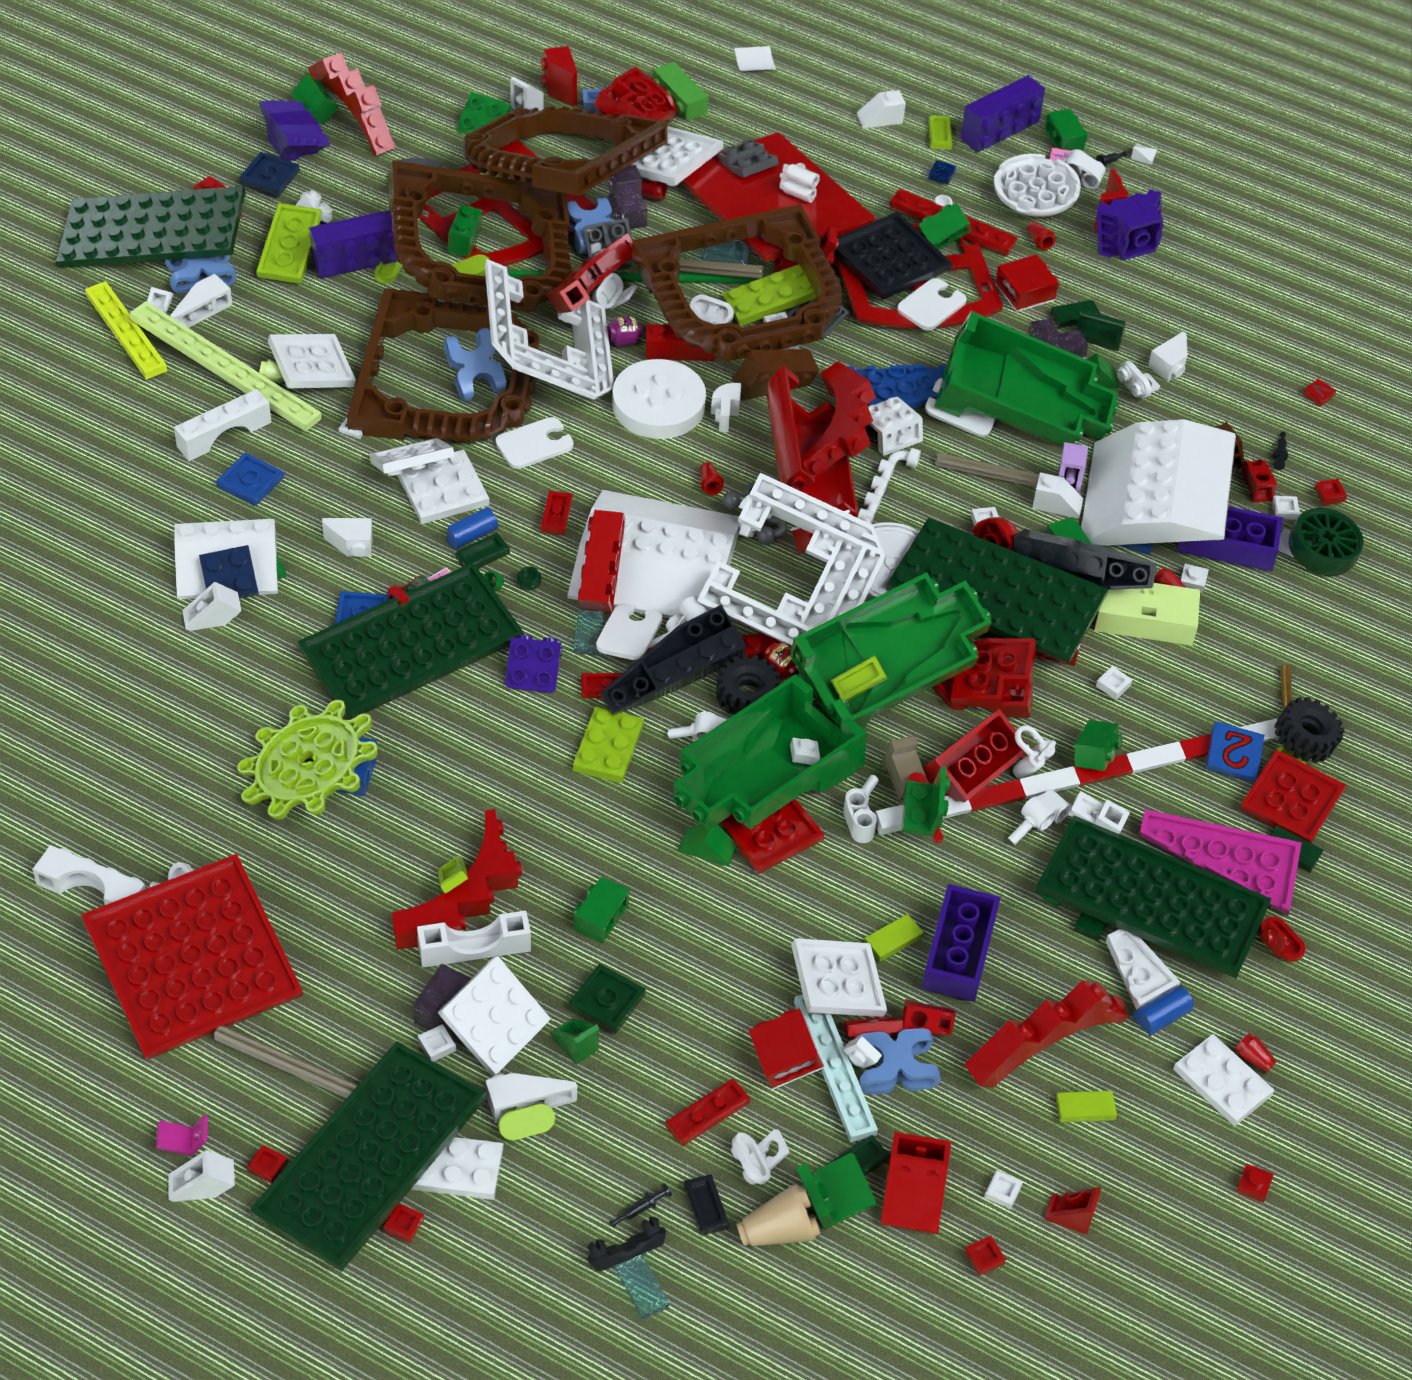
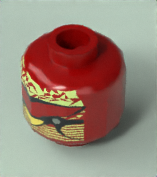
M784 642L779 644L773 643L763 655V658L768 660V666L772 663L776 666L775 671H779L781 680L792 677L795 674L797 675L799 672L790 657L791 646Z

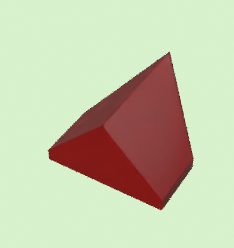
M1102 1186L1088 1190L1082 1189L1075 1193L1065 1192V1195L1059 1196L1057 1193L1052 1194L1044 1218L1048 1222L1087 1234Z

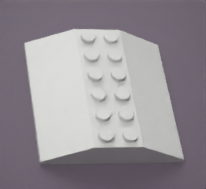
M1183 419L1138 422L1095 442L1081 529L1092 544L1099 546L1223 540L1235 449V433Z
M602 490L589 514V517H593L594 509L623 512L626 518L614 608L619 604H630L636 606L635 612L645 614L647 609L659 611L662 617L669 619L677 614H682L679 606L686 598L690 596H697L699 598L717 561L730 566L740 531L739 516ZM589 517L580 541L568 591V599L578 600V592L582 581L581 570L586 559L584 554L586 540L589 541L590 531H588ZM704 606L707 611L711 610V608Z

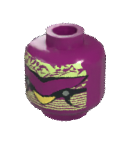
M633 316L615 317L607 325L608 339L616 347L633 346L637 343L638 338L642 336V326L640 323H637Z

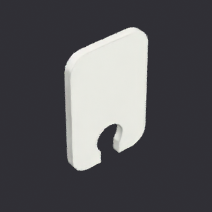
M933 278L898 304L897 311L920 328L933 330L966 304L967 298L958 290L953 292L950 298L941 297L938 292L944 291L948 284L941 279Z
M942 378L936 381L932 391L938 393ZM929 397L925 406L928 415L978 437L988 436L996 418L964 412L960 417H956L935 408L936 400Z
M553 417L502 433L496 437L497 448L508 465L514 469L524 468L567 453L573 449L574 442L569 434L562 436L559 440H551L547 437L550 432L564 430L562 423Z
M630 604L617 605L596 642L597 650L608 655L639 660L646 654L662 623V614L659 611L647 609L643 620L634 621L629 616L635 612L636 606Z

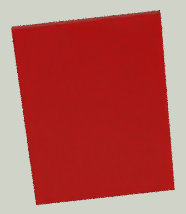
M779 132L754 140L757 143L764 144V151H767L768 154L778 157V165L746 177H741L726 168L718 160L716 154L680 182L720 221L798 204L802 205L819 238L822 237L829 226L837 229L838 237L876 221L874 215ZM803 163L805 169L819 174V182L815 187L817 190L816 197L811 203L789 195L780 188L781 177L779 176L783 172L784 164L796 165ZM761 235L742 239L765 263L783 257V249L764 242Z

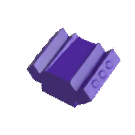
M282 100L259 102L266 122L268 140L282 159L294 161L307 154H316L324 149V147L330 146L327 135L322 133L320 125L309 110L304 109L302 102Z
M1149 189L1147 195L1136 192L1131 197L1118 200L1113 199L1110 205L1100 202L1097 209L1098 254L1106 257L1119 256L1124 261L1156 252L1164 227L1162 222L1161 192Z

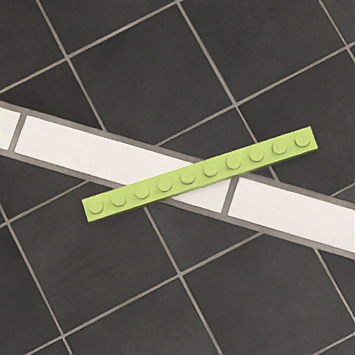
M147 301L130 312V320L247 394L258 389L269 402L272 411L305 432L321 420L320 411Z

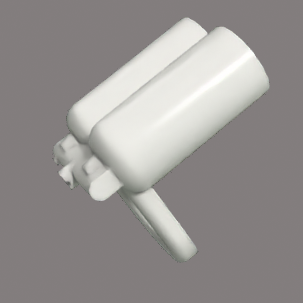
M803 163L796 165L784 164L783 172L779 176L781 177L780 188L789 195L811 203L816 197L817 190L815 187L819 182V174L805 169Z
M1031 726L1019 727L1015 732V740L1026 754L1023 755V759L1014 764V775L1018 779L1026 778L1043 767L1045 761L1054 755L1056 742L1054 740H1044ZM1023 731L1029 732L1039 744L1030 749L1029 745H1026L1021 739V733Z

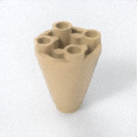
M798 1184L791 1185L742 1218V1222L736 1223L743 1245L763 1246L816 1240V1236L821 1233L815 1214L808 1215L806 1208L811 1205L804 1185L798 1187Z

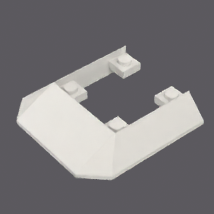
M487 259L484 263L491 344L511 367L594 400L612 391L614 379L605 306L588 300L572 312L559 313L558 319L572 324L575 348L566 345L562 350V359L528 346L527 330L512 324L510 300L517 303L522 300V281L508 276L507 267Z
M760 473L738 518V522L761 531L768 515L771 514L812 533L813 536L805 553L827 563L808 603L785 592L777 611L732 591L740 571L717 561L697 602L711 609L722 604L730 618L792 646L794 637L863 604L884 561L885 555L872 524Z

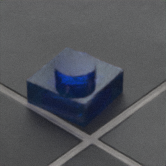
M936 160L929 172L928 179L949 185L956 173L957 166Z

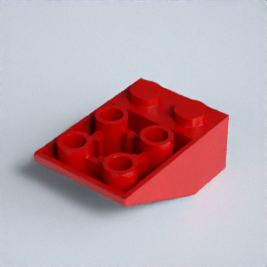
M894 1131L880 1225L938 1234L952 1141Z

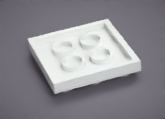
M335 334L269 335L268 344L287 388L354 387L356 379Z
M434 438L369 454L372 465L383 473H388V476L402 473V469L411 467V470H418L426 467V463H446L449 461L448 458L455 457L452 446L439 438Z
M465 450L454 452L455 457L448 458L449 461L446 463L434 464V462L426 463V467L422 469L411 470L410 467L402 469V473L397 474L421 524L490 505L489 497Z
M794 939L791 946L808 1013L883 1017L885 1015L887 1007L870 943Z
M498 956L493 957L437 1012L491 1076L496 1075L551 1019Z

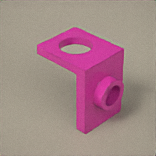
M203 1115L193 1127L159 1121L157 1123L156 1148L193 1156L207 1141L208 1116Z

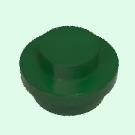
M530 566L522 568L517 575L518 585L527 590L537 588L542 581L539 571Z

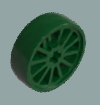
M1312 508L1303 512L1296 519L1288 539L1289 549L1296 561L1306 569L1325 576H1338L1348 572L1356 564L1364 544L1363 535L1356 523L1343 513L1329 508Z

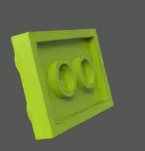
M595 706L574 760L573 771L623 783L644 727V718L624 713L612 715L610 710Z

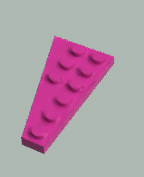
M1145 809L1139 837L1200 869L1271 898L1269 906L1289 915L1302 842Z

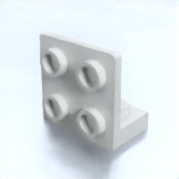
M899 397L889 398L884 402L868 406L873 422L869 425L878 432V452L882 456L923 441V418Z

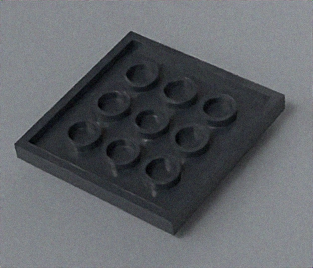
M898 212L838 236L839 244L834 251V254L882 300L947 272L952 268V262Z

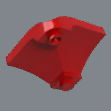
M636 66L616 77L611 86L600 91L593 104L604 115L620 116L626 114L668 123L673 121L677 114L675 103L669 93Z
M989 638L974 641L973 643L978 651V659L973 667L954 676L951 693L952 705L975 706L993 711L1000 709L1005 714V717L1030 718L1033 702L1035 639Z

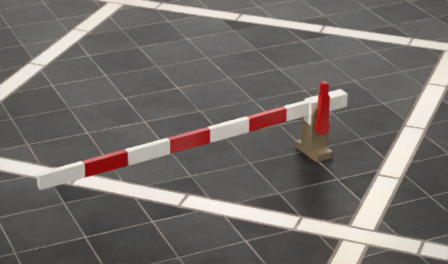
M1277 719L1239 727L1265 735L1264 742L1280 738V736H1275L1277 728H1274ZM1211 734L1115 756L1114 761H1110L1105 771L1075 766L984 787L965 803L945 796V800L949 801L947 816H943V819L1032 798L1045 793L1049 789L1058 792L1205 757L1208 755ZM915 735L890 741L881 763L884 773L889 772L901 805L875 812L877 818L876 828L879 836L902 830L904 792L907 780L928 783L916 752L918 742ZM938 827L932 837L934 844H940L943 840V835Z

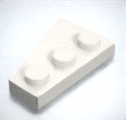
M1122 929L1107 936L1106 944L1136 1010L1180 985V981L1140 937Z

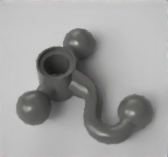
M755 482L747 485L745 494L739 495L735 491L726 492L723 496L724 506L731 510L737 509L742 500L750 495ZM772 515L771 518L766 519L765 523L777 525L778 528L773 530L768 526H764L761 531H757L756 537L759 543L769 545L774 539L785 535L787 523Z

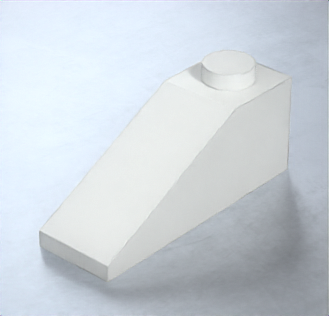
M213 274L195 283L170 317L189 328L232 306L231 289L216 274Z
M517 1073L499 1074L485 1080L487 1101L495 1123H498L499 1117L508 1110L535 1103H545L550 1108L577 1101V1084L573 1081Z

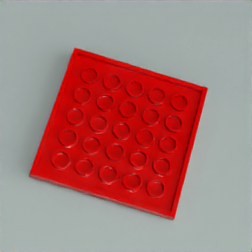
M237 854L81 914L85 928L145 1061L212 1034L219 1026L229 1027L303 996V990Z

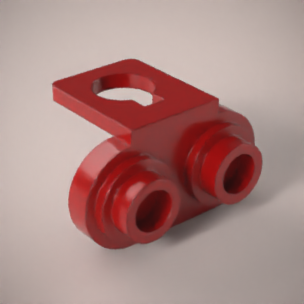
M1271 916L1262 921L1260 940L1277 958L1282 957L1289 962H1296L1303 958L1306 951L1305 943L1284 920Z

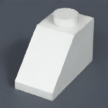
M512 77L510 81L511 107L513 110L518 108H538L539 111L543 110V92Z
M899 90L878 93L857 112L862 128L902 124L905 101Z
M1183 331L1151 352L1148 367L1166 382L1175 377H1180L1185 371L1187 334Z
M1040 472L1032 509L1079 519L1083 498L1064 477Z
M322 518L323 537L346 556L372 557V518Z
M216 582L211 584L182 610L186 630L193 631L226 625L241 612L238 592Z
M205 1150L168 1174L169 1200L173 1202L216 1198L235 1186L234 1160Z

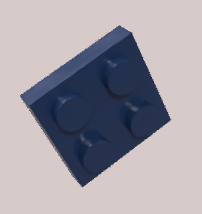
M260 152L239 177L240 184L279 197L299 173L300 167L297 163Z
M249 545L199 555L206 589L216 582L238 592L239 599L259 595Z

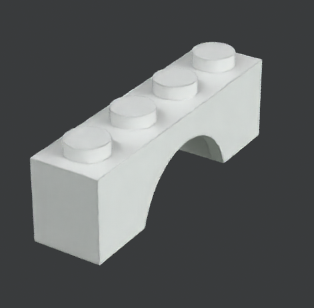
M255 389L174 427L177 448L188 461H191L210 452L215 439L229 428L243 426L249 429L250 432L266 426L271 423L269 402L258 389Z
M51 845L33 868L36 885L58 894L76 886H91L104 894L105 905L146 889L145 883L138 878L127 877L111 867L105 868L89 858L78 857L67 849H59Z
M526 911L499 914L490 925L474 931L454 930L445 923L417 927L422 968L531 951V931Z

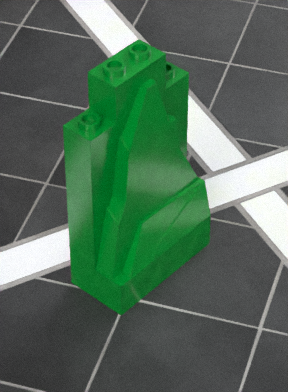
M971 311L955 336L934 407L956 417H960L964 412L997 418L1064 446V442L1073 444L1075 441H1079L1083 434L1097 440H1101L1106 433L1109 434L1114 425L1112 416L1117 412L1119 403L1116 402L1118 392L1096 384L1098 364Z
M926 572L794 637L790 657L803 680L813 688V697L824 716L840 729L841 723L847 718L853 720L861 728H865L867 722L874 716L975 665L978 659V651L974 643L969 641L988 632L992 623L989 611L985 607L982 608L978 601L979 597L976 590L972 586L970 587L965 580L939 593L940 589L936 580L931 579ZM876 656L888 679L844 703L830 680Z
M795 674L680 751L679 767L684 776L673 782V800L678 807L684 808L691 814L696 823H701L708 830L732 814L738 822L752 829L802 793L817 790L821 793L843 782L863 768L865 765L867 732L850 718L841 723V729L812 706L813 688ZM792 738L817 741L820 760L813 765L793 762L790 749Z

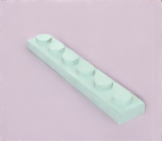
M803 995L795 996L794 1004L796 1009H801L825 1066V1068L821 1069L850 1143L866 1139L870 1135L877 1136V1126L848 1055L843 1051L844 1045L831 1014L808 1013Z

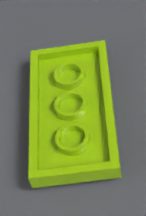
M278 203L256 271L257 277L302 284L312 251L309 227L320 225L323 216L322 209Z
M799 264L722 293L723 301L732 306L734 318L740 327L760 320L764 316L776 314L817 298Z

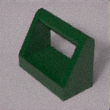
M1082 309L1075 340L1119 351L1125 334L1126 321Z

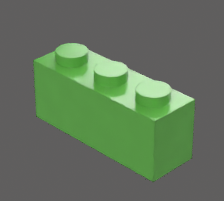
M675 62L653 69L652 80L669 93L675 103L677 114L681 115L685 121L707 114L708 96Z

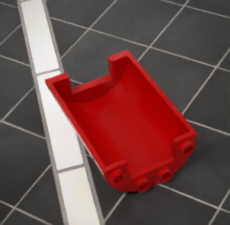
M785 366L781 367L769 380L766 394L779 482L841 511L849 510L852 516L858 517L859 513L848 454L816 477H812L802 469L801 456L811 449L823 436L832 421L835 407L827 401L808 413L791 398L790 390L799 385V378Z

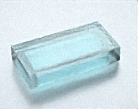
M578 611L574 654L599 655L600 652L596 648V642L602 632V611Z
M643 1254L616 1266V1272L642 1320L669 1308V1302Z

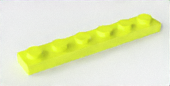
M105 281L86 288L87 298L145 379L167 372L166 363L137 323L130 320L129 312L108 283Z

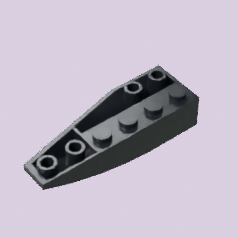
M1024 529L1015 534L1014 552L1105 587L1108 590L1153 588L1157 563L1096 544Z
M721 604L677 626L601 692V696L612 715L624 712L702 679L721 667L723 668L727 660L732 663V658L736 656L738 659H741L742 655H745L746 644Z

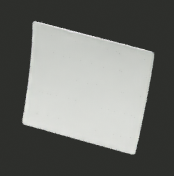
M770 46L735 48L740 71L776 69Z

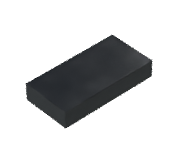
M712 1174L684 1181V1188L700 1235L703 1236L729 1229V1222Z

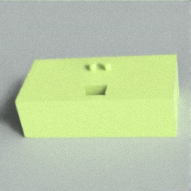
M1154 583L1153 588L1108 590V594L1096 614L1094 631L1193 646L1198 628L1200 590Z

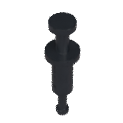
M1123 151L1120 154L1112 153L1106 156L1100 154L1096 157V161L1106 167L1107 164L1117 161L1119 157L1127 156V152Z
M1284 431L1280 433L1281 439L1278 440L1277 449L1273 452L1275 460L1273 466L1277 470L1284 469L1285 461L1288 459L1287 441L1285 440L1286 433Z
M664 1183L661 1185L662 1189L653 1195L646 1191L643 1193L644 1198L624 1209V1214L615 1220L612 1219L609 1223L610 1226L615 1227L616 1224L626 1218L631 1220L650 1207L654 1210L657 1208L655 1201L665 1195L668 1198L672 1196L670 1189Z

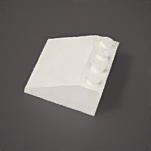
M257 519L175 524L177 599H194L206 590L199 555L249 545L259 595L278 594L275 520Z

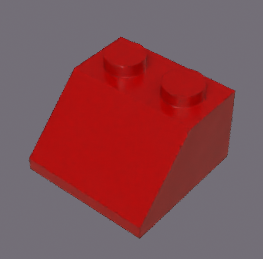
M569 46L544 49V58H541V68L544 71V74L541 75L542 88H546L548 96L570 106H577L578 72Z

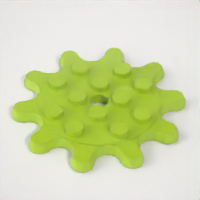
M342 700L330 702L319 715H310L307 707L304 705L293 707L289 713L290 721L288 725L279 730L272 729L271 727H264L258 730L255 738L263 746L261 752L238 763L237 770L240 774L246 777L255 776L254 783L243 791L241 795L242 800L249 805H255L265 799H271L268 814L275 820H282L293 807L300 804H305L307 811L313 815L322 814L325 811L327 796L334 794L336 790H345L351 793L359 789L360 777L354 773L355 767L362 762L370 761L377 757L378 746L375 742L359 741L361 736L372 727L371 716L364 713L351 720L342 719L345 714V704ZM306 759H313V762L304 763Z

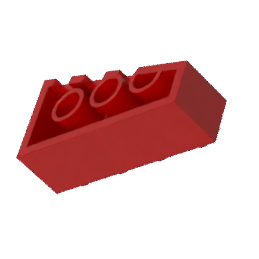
M594 509L593 517H589L588 531H590L589 541L586 540L584 554L586 559L585 564L582 565V581L578 592V603H580L583 611L612 614L626 522L623 512Z

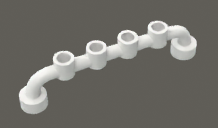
M911 448L910 452L897 451L891 454L888 460H881L878 468V473L881 474V477L874 476L871 489L875 491L874 493H867L864 505L868 507L867 510L860 509L859 519L872 524L882 496L886 492L890 477L893 475L896 463L899 460L907 461L906 466L916 468L921 450Z

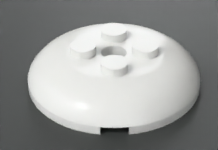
M1023 154L1012 157L999 166V170L994 176V188L999 199L1010 209L1027 216L1047 217L1064 212L1076 202L1080 193V180L1077 173L1068 164L1059 159L1053 161L1046 159L1043 154Z

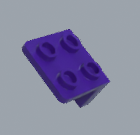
M518 635V638L511 637L506 686L511 689L555 692L559 660L563 652L562 643L558 642V639L544 637L543 641L533 640V637L528 635Z

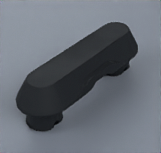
M649 1217V1221L644 1219L641 1223L643 1232L630 1237L626 1243L621 1245L614 1244L606 1248L605 1241L602 1239H596L595 1243L590 1242L587 1246L590 1253L587 1261L597 1271L611 1268L662 1246L665 1240L666 1229L660 1226L659 1218Z

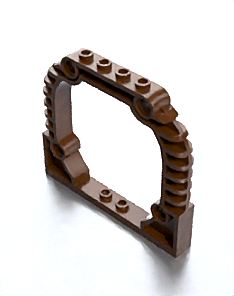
M546 107L541 111L538 108H518L465 135V159L469 161L474 169H478L483 174L487 172L490 176H497L499 174L501 178L506 179L510 177L515 181L522 179L525 183L532 182L535 188L580 196L667 144L668 122L626 114L615 118L611 114L604 116L600 112L593 114L589 110L582 112L581 109L574 108L570 110L568 107H561L557 110L555 107ZM542 132H564L611 141V144L616 146L595 159L581 158L568 160L560 157L538 158L498 150L518 138L533 137Z
M392 160L388 174L389 214L392 215L393 249L396 259L402 264L403 270L407 274L415 276L416 282L426 287L431 297L439 300L488 306L486 276L459 273L455 267L448 263L433 261L421 247L418 237L417 217L422 214L426 199L433 195L434 190L517 202L519 210L533 221L531 230L535 235L542 237L545 273L541 276L523 275L518 278V280L522 281L523 298L519 303L510 300L511 310L535 311L540 303L549 300L546 294L559 285L558 282L571 273L567 234L570 224L566 193L535 188L532 182L525 183L522 180L515 181L509 178L505 179Z
M801 204L632 241V259L649 293L654 294L669 327L674 330L679 338L685 339L687 344L693 347L702 346L703 351L716 353L720 359L725 361L746 358L750 350L784 349L822 339L825 327L832 322L842 302L840 281L830 266V262L825 257V253L820 248L821 240ZM761 235L764 242L782 248L783 256L787 260L799 263L818 300L815 303L802 306L798 310L797 316L744 328L733 323L711 325L693 312L678 284L680 255L682 252Z
M384 288L347 415L348 429L359 430L364 436L404 440L406 434L413 435L414 438L425 436L428 440L441 438L444 442H447L448 439L455 440L456 443H461L462 441L475 443L476 440L482 438L488 440L500 430L503 433L508 427L515 428L523 424L526 411L530 412L532 398L529 397L534 395L535 381L533 380L538 378L513 369L508 390L496 395L490 409L477 413L459 414L408 407V403L402 398H387L376 386H372L374 376L379 374L378 361L383 359L385 337L395 338L412 330L419 333H428L434 327L478 332L479 329L485 327L490 330L488 306L466 305L460 302L457 304L452 303V301L441 302L431 297L428 293ZM513 313L511 315L512 324L527 330L528 346L543 352V349H539V335L535 331L528 330L526 324L524 323L523 325Z

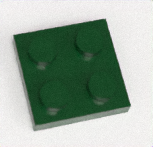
M599 963L570 1000L569 1009L616 1035L645 996L646 989Z

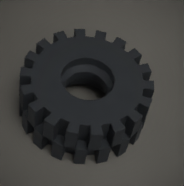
M742 655L740 660L736 656L732 658V663L727 660L724 663V668H720L717 677L716 697L719 699L720 707L725 706L726 713L729 714L732 711L734 712L733 715H735L780 685V673L775 671L776 666L773 663L768 666L767 659L763 658L762 661H759L756 655H753V659H748V655ZM744 685H750L757 688L758 690L754 692H744L741 689H739V687Z
M1299 697L1295 701L1291 700L1278 717L1274 728H1277L1275 736H1280L1278 739L1280 745L1285 744L1284 749L1287 752L1290 750L1294 752L1293 756L1298 759L1301 756L1305 762H1308L1310 759H1312L1313 763H1318L1319 760L1323 762L1327 757H1330L1342 741L1344 728H1341V725L1343 723L1341 719L1336 720L1338 715L1335 711L1331 713L1328 705L1325 704L1323 707L1320 705L1321 701L1315 699L1314 702H1311V698L1305 697L1302 700Z

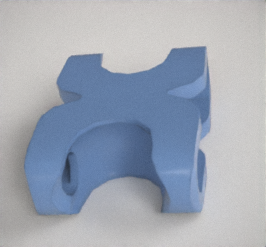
M606 197L597 198L598 203L595 209L591 211L580 208L576 201L567 202L570 224L568 230L575 233L573 244L578 254L588 253L583 230L584 226L614 221V219L609 218L612 214V208Z
M230 255L186 258L174 261L165 260L168 269L176 271L170 278L172 290L180 294L188 293L195 283L213 274H216L227 286L233 285L237 279L236 271L232 265L225 264L230 259Z
M486 327L479 329L476 335L478 349L474 351L463 349L454 336L444 339L443 345L448 364L452 368L460 370L454 382L462 402L471 401L474 395L473 381L475 379L488 381L495 393L506 391L507 383L501 364L498 361L490 360L495 353V348L491 344V332Z
M928 1029L902 1030L898 1034L896 1041H893L884 1032L864 1033L855 1037L856 1039L862 1036L882 1055L877 1061L879 1067L866 1070L861 1075L859 1084L863 1093H890L894 1090L897 1081L909 1091L931 1089L940 1083L941 1076L937 1066L920 1063L913 1057L914 1055L925 1053L931 1048L933 1038L932 1033Z

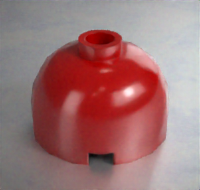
M1003 517L986 518L978 522L972 530L974 536L1012 551L1015 534L1019 533L1015 525Z

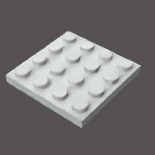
M668 126L667 144L622 171L633 176H641L651 181H659L669 186H676L724 149L723 141Z

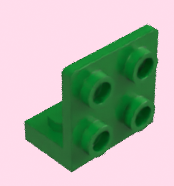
M471 91L456 130L467 135L512 111L513 108L508 103Z
M941 766L933 784L907 780L904 792L902 832L933 837L937 827L941 828L943 816H947L949 801L945 800V792L948 793L950 786V777L946 776L947 767Z
M853 1153L812 1172L807 1163L796 1168L824 1229L877 1204Z

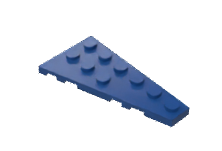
M940 364L938 368H927L926 365H891L889 369H876V366H867L866 369H855L854 366L847 367L870 381L876 398L868 403V406L884 402L889 398L899 397L909 407L914 409L925 406L929 397L936 400L938 393L932 390L936 381L943 378L947 364Z

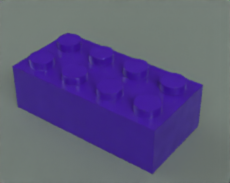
M1027 75L966 105L960 140L978 153L1037 124L1041 118L1045 88Z
M389 210L309 227L312 259L320 279L375 267L380 262H383L384 265L398 261L393 249L392 215L389 214Z
M1228 506L1223 540L1178 542L1176 552L1272 571L1278 554L1283 517Z
M951 884L947 885L921 989L975 1002L999 907L1000 896Z

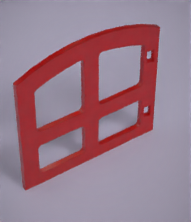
M519 140L498 149L538 157ZM471 164L458 170L477 174L481 173L478 169H474ZM434 190L433 195L427 198L426 201L445 191ZM567 194V202L576 201L578 206L584 210L591 211L596 207L583 194L580 196ZM479 197L480 200L468 205L481 209L482 216L495 211L529 241L489 253H483L473 246L470 255H464V259L476 255H484L490 261L508 266L544 252L542 237L532 232V222L508 203L510 201ZM425 203L423 211L426 210L430 215L426 217L421 214L417 218L448 244L449 230L457 212L447 217H441ZM568 230V237L571 236L574 232Z
M920 223L911 224L920 232L918 226ZM963 237L958 239L963 254L945 256L952 262L951 270L967 269L971 272L981 299L964 305L936 328L963 324L971 311L988 317L1003 309L979 244L970 241L972 245H966L964 240L968 239ZM834 254L857 321L896 328H920L902 316L897 310L871 306L861 279ZM927 280L918 285L913 286V292L920 288L922 285H924L927 282ZM982 286H988L990 291H984Z

